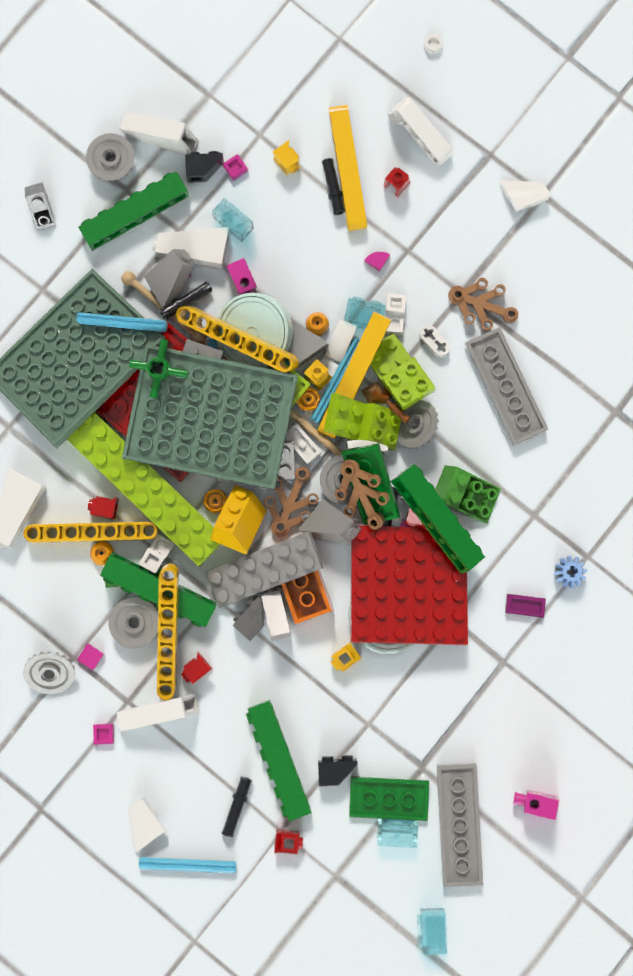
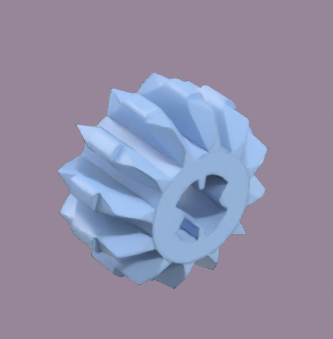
M571 555L567 556L566 560L564 558L559 559L561 564H555L559 571H555L554 575H560V577L556 581L561 582L563 580L562 587H566L568 584L570 588H574L575 584L581 586L580 580H586L582 573H586L587 569L581 568L585 563L580 562L578 564L579 557H575L572 560ZM570 567L571 570H574V574H571V577L570 574H567V570H570Z

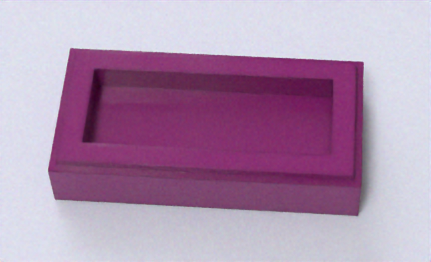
M507 594L505 613L544 618L546 599Z

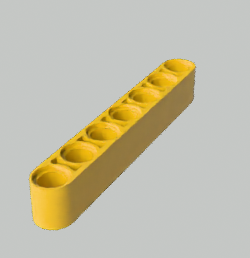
M348 105L329 107L330 124L341 191L343 193L348 231L367 229Z
M184 306L177 310L176 317L180 323L281 372L294 371L298 367L299 361L294 354L196 307ZM187 311L190 312V318H189V319L186 318V312H187ZM204 318L207 322L205 328L202 325V320ZM220 326L223 328L222 335L218 332ZM236 334H238L240 337V341L238 344L235 342ZM253 342L257 346L255 352L251 349V344ZM269 350L273 352L272 360L268 357ZM286 358L290 360L289 368L284 363Z
M375 311L373 312L335 393L351 399L355 398L391 323V319ZM327 408L317 431L335 439L337 435L324 431L328 412Z
M152 522L32 524L25 527L23 531L24 538L33 543L154 540L159 534V528ZM132 526L135 529V533L133 536L128 537L126 529ZM148 526H153L154 533L151 536H146L145 529ZM94 527L96 535L90 538L87 534L88 530ZM110 527H114L116 531L113 537L107 536V530ZM56 528L57 536L50 538V530ZM71 528L77 530L74 538H70L68 535ZM33 529L38 531V536L35 539L30 537V532Z
M166 564L159 574L157 695L162 700L171 699L177 686L179 569L174 564ZM171 571L174 577L167 578L164 572ZM170 590L174 596L167 597L164 591ZM164 610H171L173 616H166ZM170 629L173 634L166 635L163 630ZM163 648L171 649L172 653H164ZM169 667L172 672L166 673L162 668ZM162 686H169L171 691L163 690Z

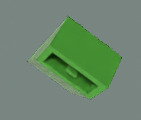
M448 465L444 466L435 491L440 498L445 500L449 509L486 524L489 521L501 488L459 467Z

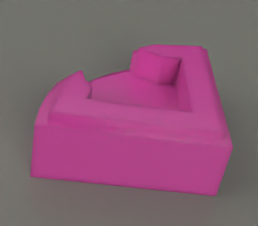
M374 252L368 255L364 262L380 272L389 259L390 254Z

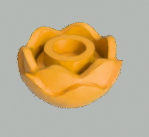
M314 312L306 319L307 330L317 336L322 335L329 328L328 318L323 313Z
M309 387L299 398L297 404L305 411L314 410L320 403V395L314 388Z
M220 489L209 490L204 497V506L212 513L221 512L227 501V496Z
M97 542L90 550V557L95 564L105 565L114 550L108 542Z

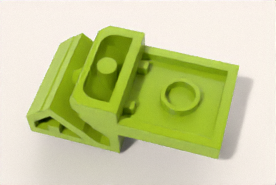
M394 333L382 340L370 367L383 384V388L390 393V398L395 400L397 406L404 411L433 393L435 386L415 357H410Z
M331 393L324 431L348 439L347 441H373L388 446V450H395L401 419L392 410L375 403L365 404L337 393Z

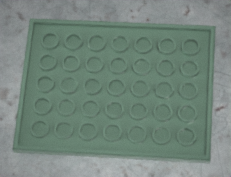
M93 269L74 285L0 358V391L55 448H59L138 370L129 367L130 360L142 362L145 344L160 346L161 339L167 340L158 331L79 324L76 321L77 313L79 312L144 318Z
M145 344L142 362L148 363L151 359L157 357L159 346ZM167 348L165 359L169 362L172 368L188 370L189 374L188 378L169 375L165 380L160 381L158 397L155 399L150 397L153 379L146 370L140 369L122 459L275 490L298 375ZM159 364L158 367L154 366V371H157L158 374L163 373V364Z

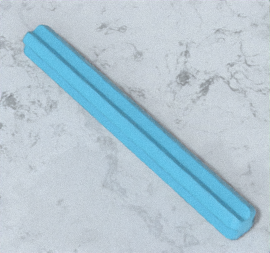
M81 312L77 313L76 321L79 324L158 332H166L168 323L165 320Z
M354 338L344 359L341 360L320 399L318 407L311 416L312 421L320 423L329 406L331 393L336 392L357 348L359 339Z
M141 857L138 866L139 869L235 873L237 864L235 861Z

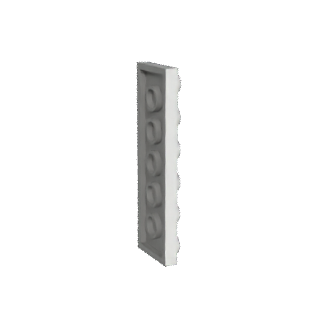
M496 328L465 343L467 350L512 445L514 446L549 430L501 328Z
M308 531L206 571L218 607L221 608L324 567L311 531Z
M477 764L437 765L443 887L483 885Z

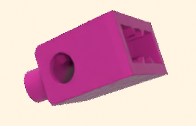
M242 258L227 265L226 270L238 296L246 293H255L254 290L257 286L245 259ZM246 281L248 286L242 287L241 282Z
M527 790V795L515 792L513 804L524 806L525 813L556 820L560 800L559 796ZM531 800H537L539 804L532 806L530 804Z

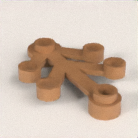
M479 278L475 284L466 288L454 286L448 293L450 302L459 306L464 317L463 321L467 325L474 323L475 315L469 312L466 303L473 305L481 322V328L484 331H490L493 327V322L487 318L484 309L501 315L503 320L509 324L514 323L518 318V311L514 307L506 309L486 302L492 298L504 295L506 288L502 284L496 285L493 290L478 297L470 296L469 294L477 290H485L487 288V279ZM480 281L485 283L484 287L479 286ZM501 288L503 293H498L496 289ZM456 292H459L461 294L460 298H457L455 296ZM508 312H513L514 317H510ZM471 316L473 320L469 322L466 320V317ZM488 322L490 328L484 327V323Z
M346 460L340 468L344 477L340 488L335 492V497L340 501L344 500L348 496L347 489L351 481L354 489L349 504L344 508L343 513L349 518L353 517L356 514V506L360 499L369 517L367 520L369 527L375 530L379 529L384 524L385 519L381 513L374 511L368 496L376 499L379 505H385L389 501L390 497L386 492L372 489L381 483V478L376 474L372 475L361 470L356 461ZM347 467L351 468L352 473L347 470ZM359 478L368 481L370 487L363 485ZM372 478L377 480V484L372 482ZM339 491L343 492L344 497L339 494ZM380 496L385 497L386 501H382ZM347 509H351L352 514H350Z
M306 467L296 469V481L288 499L283 489L282 480L277 479L281 486L275 488L284 509L281 517L275 507V498L268 496L264 500V504L269 508L274 520L271 524V531L275 536H286L290 531V527L305 522L302 519L304 513L310 516V512L303 511L300 516L288 520L291 512L318 503L319 498L315 493H310L307 498L295 502L303 482L308 481L310 478V472ZM305 471L306 476L301 478L299 472ZM310 496H315L317 500L312 503L309 501ZM272 499L274 501L273 505H267V500ZM278 524L284 525V529L282 531H279L277 529Z

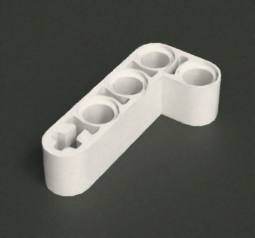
M405 97L387 113L389 119L395 125L399 126L402 124L437 166H441L454 153L452 147L411 98Z

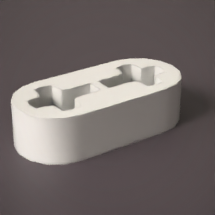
M431 325L424 326L419 334L421 341L435 356H446L450 349L448 341L435 327ZM424 331H432L431 336L434 340H432L430 337L425 338ZM435 342H437L440 346L445 345V352H443L442 350L438 352V346Z

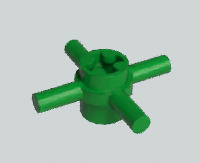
M161 339L158 356L151 359L148 363L130 360L129 367L146 370L153 379L150 392L151 398L157 399L160 381L165 380L169 375L188 378V370L172 368L165 359L168 340ZM159 364H163V373L158 374L157 371H154V366L158 367Z

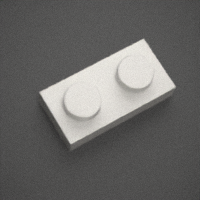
M297 423L287 431L285 440H294V450L307 465L322 453Z

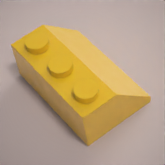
M234 485L213 527L210 540L247 555L267 512L252 491Z

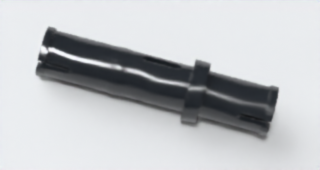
M327 158L322 161L329 190L328 199L331 200L333 214L342 215L345 213L342 201L343 193L339 188L334 161L332 158Z
M205 281L181 298L173 299L171 304L159 310L160 315L168 312L162 317L164 320H168L177 313L180 307L189 306L211 293L212 287L210 286L204 290V288L210 285Z
M240 777L236 793H233L232 797L234 799L221 832L224 836H230L231 838L234 836L233 834L244 802H247L248 797L246 796L252 780L247 777Z

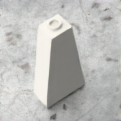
M126 111L120 123V129L127 137L179 154L187 155L195 152L198 143L196 136L182 122Z
M227 227L159 233L158 238L154 239L153 250L157 257L164 258L172 249H185L190 255L193 264L223 269L230 231Z
M9 467L6 471L0 497V547L4 549L7 546L14 547L46 489L45 486Z
M196 693L117 712V724L121 731L188 717L200 712Z

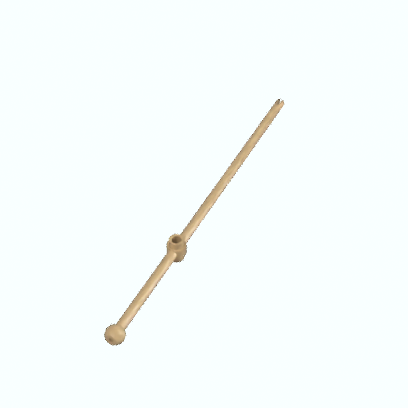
M124 272L121 276V281L124 285H131L156 307L163 309L156 296L136 280L133 272ZM176 314L170 317L192 336L189 340L207 346V335L180 323ZM291 409V419L336 456L342 455L341 449Z

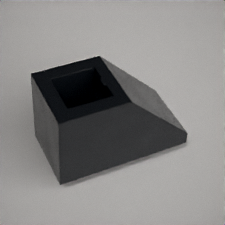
M210 151L205 154L191 152L185 155L188 183L207 182L224 163L223 153Z
M343 755L341 759H334L333 756H323L322 760H318L319 786H339L358 765L357 758H353V755Z

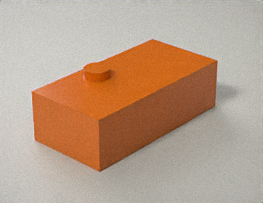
M320 570L281 584L295 624L334 611Z

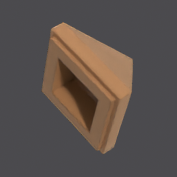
M378 381L361 390L368 403H378L372 397L375 388L380 394L383 391Z

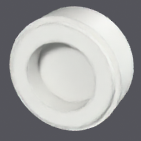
M437 34L428 35L424 42V48L429 54L439 53L443 46V40Z

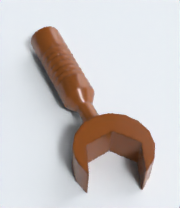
M375 388L372 393L373 399L380 404L387 403L390 406V410L406 424L410 417L396 404L388 400L390 398L388 390L384 388L380 394Z

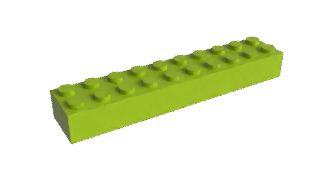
M95 412L67 439L197 566L201 567L219 549L221 544L210 540L213 526L149 464L122 459L125 441Z

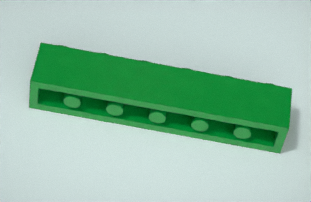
M177 171L168 173L162 180L148 184L146 189L132 193L130 198L116 202L114 207L100 211L92 219L84 220L78 228L91 250L94 251L188 198L189 193Z
M413 464L391 480V483L460 574L469 572L485 558L482 549L474 543L470 533L462 527L457 516L449 510L445 500L440 498L435 491V487L427 481L419 467Z
M112 552L100 574V577H103V581L111 585L115 583L121 586L123 591L136 593L141 600L146 602L150 600L156 603L158 607L159 574H153L138 564ZM179 584L178 618L184 619L185 617L191 620V623L197 627H206L216 608L217 602ZM170 590L164 591L165 596H174Z
M269 699L249 707L246 717L249 724L253 723L255 731L253 736L256 743L260 742L262 750L259 751L263 762L267 761L269 768L266 770L269 779H274L276 787L273 789L276 798H281L283 806H280L283 817H288L290 822L312 813L271 700Z

